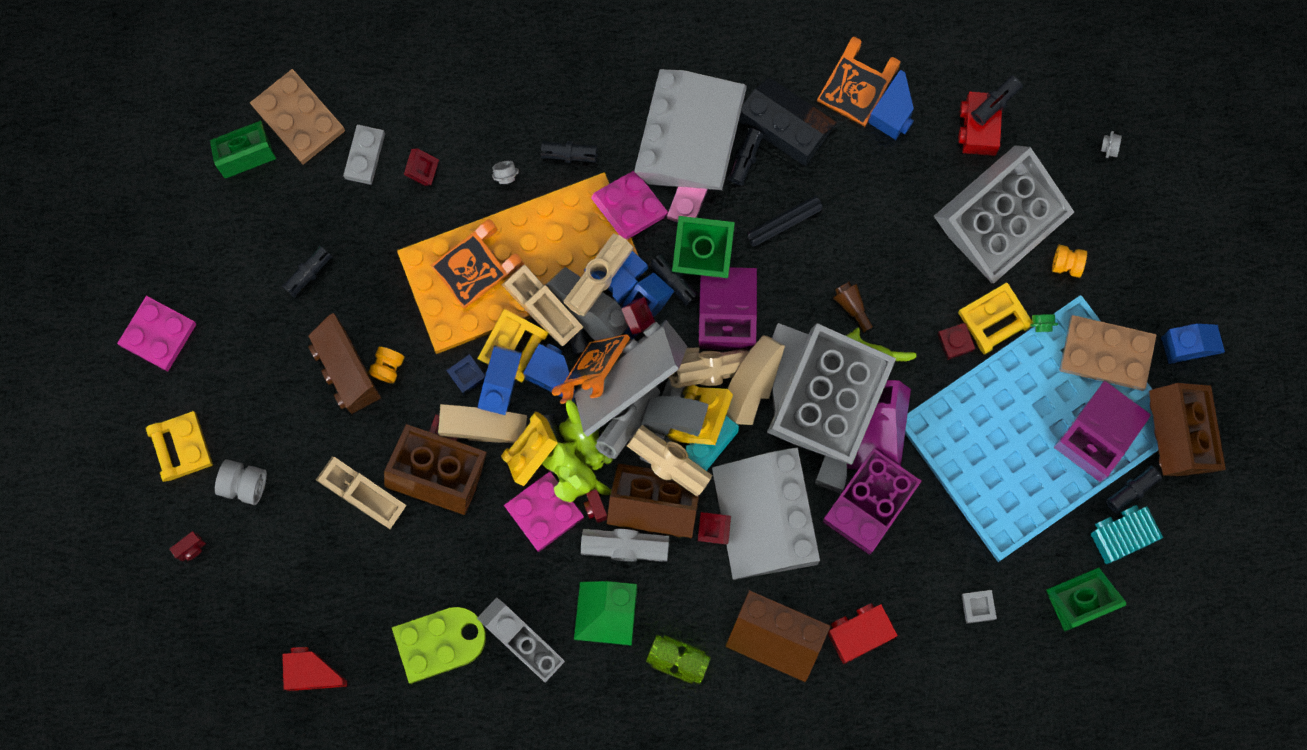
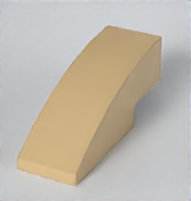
M522 265L501 284L561 346H564L583 328L578 320L548 287L536 278L526 265Z
M763 335L753 346L739 366L728 387L733 397L726 416L736 424L753 425L760 399H769L785 345L769 336Z
M440 404L438 433L442 437L467 438L468 441L515 443L526 429L527 415L511 412L501 415L475 407Z
M331 457L316 481L389 529H391L406 507L404 503L335 457Z

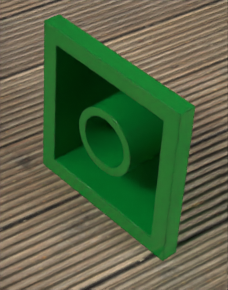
M609 581L580 582L574 640L632 646L637 584Z

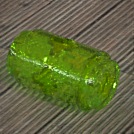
M656 635L646 662L652 664V668L690 684L693 682L700 684L711 657L705 655V651L667 635H664V637ZM681 645L686 647L687 650L683 654L678 653V647ZM673 665H677L679 672L672 673L670 668Z

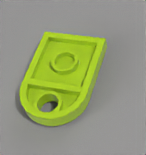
M453 607L392 627L410 684L469 664L481 654L485 645L486 633L483 624L473 612L465 608ZM468 624H474L478 628V635L473 640H466L462 635L463 628Z

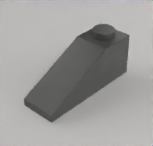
M564 267L546 284L594 341L620 336L629 327L620 305L603 292L585 316L578 315L564 304V300L581 277L567 267Z

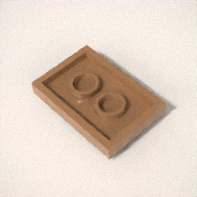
M293 69L250 102L257 113L303 165L345 132L340 122Z
M1072 315L1069 321L1059 371L1098 381L1105 380L1107 383L1144 391L1147 385L1156 334Z

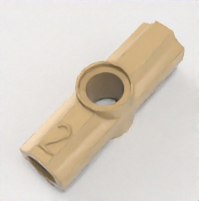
M613 234L596 258L587 264L585 273L565 298L564 304L576 314L585 316L601 293L610 287L612 278L633 251V246L622 236ZM595 271L606 273V276L602 279H595L591 275Z
M745 349L723 353L703 351L698 353L697 358L682 360L680 368L668 377L671 386L681 388L696 384L706 386L720 385L723 383V379L734 377L749 351Z
M643 425L639 427L627 447L651 463V468L655 474L665 480H675L695 496L700 495L711 480L712 475L690 460L686 450L681 445L672 441L665 442Z

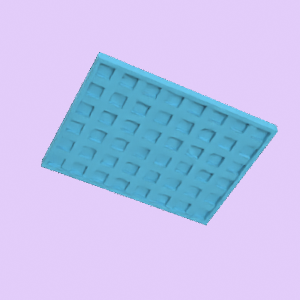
M1081 295L1054 313L1055 323H1058V325L1053 326V332H1035V327H1033L907 415L906 436L998 562L1159 450L1154 434L1153 413L1150 409L1149 390H1152L1148 383L1144 391L1109 383L1150 413L1151 416L1109 476L1102 482L1096 480L1053 448L1103 383V381L1059 371L1070 317L1075 315L1100 321Z

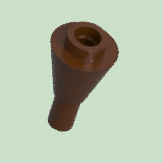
M847 282L835 290L837 295L833 299L856 319L863 332L872 328L873 326L864 312L865 309L857 283L852 286L850 282Z

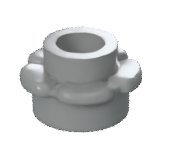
M1111 131L1110 136L1104 135L1101 152H1106V158L1118 156L1122 135L1114 134V131Z
M502 161L492 167V177L495 181H499L500 184L513 182L515 175L519 173L513 161Z

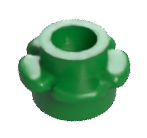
M1055 314L1032 315V324H1030L1031 327H1035V332H1053V326L1058 325V323H1055Z

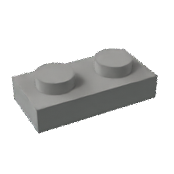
M361 125L356 126L343 175L345 179L372 185L385 136L384 130Z

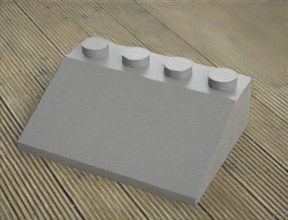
M660 69L634 172L647 184L722 190L747 86L684 70Z
M1014 146L935 214L934 217L953 243L991 283H995L1069 218L1074 211L1031 147Z
M667 320L660 325L657 322L653 323L643 332L645 334L643 338L639 341L632 339L626 344L623 353L619 355L604 379V389L600 397L590 398L593 392L592 386L588 390H583L582 384H579L574 396L583 432L587 437L680 368L687 345Z
M816 324L809 332L767 433L800 447L852 464L896 358L820 324Z
M798 448L770 452L712 467L720 514L731 516L729 543L726 546L733 580L818 565L820 558Z

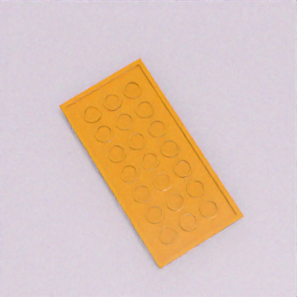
M605 172L397 251L436 354L490 334L504 309L525 320L532 318V316L501 285L512 274L467 308L463 309L431 267V264L472 234L484 221L490 219L498 230L494 235L483 240V242L501 265L513 254H518L524 265L543 285H546L564 267L582 277L587 264L596 258L613 234L619 235L591 199L594 192L609 185ZM631 238L627 239V241H628V242L633 246V248H634V249H633V252L638 256V253H637V251H636V248H635V246H634V243H633L632 239H631Z

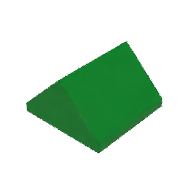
M262 121L210 140L214 163L225 179L276 159Z
M679 216L672 272L728 278L735 222Z
M1100 568L1047 589V594L1064 631L1126 606V601Z

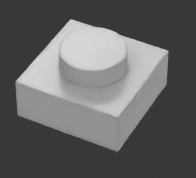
M992 590L962 594L966 624L997 619Z

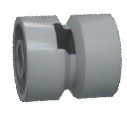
M225 459L217 474L215 494L230 499L237 495L238 499L242 502L256 505L264 491L267 472L265 469L248 466L244 469L242 463Z

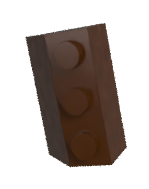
M332 313L309 335L312 344L308 347L316 361L321 359L325 368L321 372L328 385L334 383L338 391L334 394V397L340 408L346 407L353 414L381 399V396L343 325L336 315Z
M1175 383L1149 390L1150 409L1153 413L1155 425L1154 434L1158 442L1159 464L1163 475L1184 476L1226 470L1211 386Z
M406 424L384 470L385 488L465 515L475 493L486 452Z
M618 463L610 494L607 524L616 525L621 528L628 527L647 532L670 534L676 537L692 538L699 495L695 496L673 479H662L650 468Z
M749 590L726 648L806 682L822 648L830 625Z

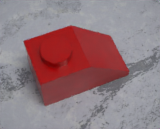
M309 647L291 648V653L283 654L284 690L297 691L347 687V680L318 654L309 652Z

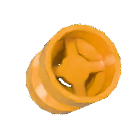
M1059 244L1055 252L1052 272L1062 273L1069 270L1071 276L1080 278L1085 267L1087 251L1077 249L1072 252L1067 246Z
M379 346L375 353L376 361L370 366L368 374L379 380L394 383L397 377V367L402 365L404 356L396 351Z

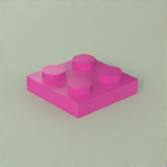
M634 171L594 192L591 197L616 232L626 240L664 219L668 214V211L648 185Z
M146 296L117 344L168 372L195 328L196 323Z
M548 472L504 505L538 552L584 519V516L573 502L563 501L555 495L554 488L558 481L551 472Z

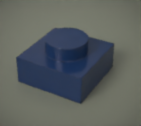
M470 354L446 370L463 395L485 379L484 373Z

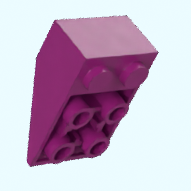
M729 267L728 278L701 275L699 349H745L750 351L756 344L757 268Z
M887 380L852 464L846 463L847 469L859 470L873 448L901 466L911 389L902 382Z
M1104 380L1053 448L1096 480L1102 482L1109 476L1127 452L1151 414Z
M873 448L828 512L823 523L870 555L917 489L921 480Z

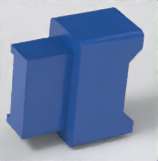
M633 251L612 278L610 287L607 288L619 305L627 299L638 283L637 279L648 269V265ZM595 271L591 276L595 279H602L606 276V273Z

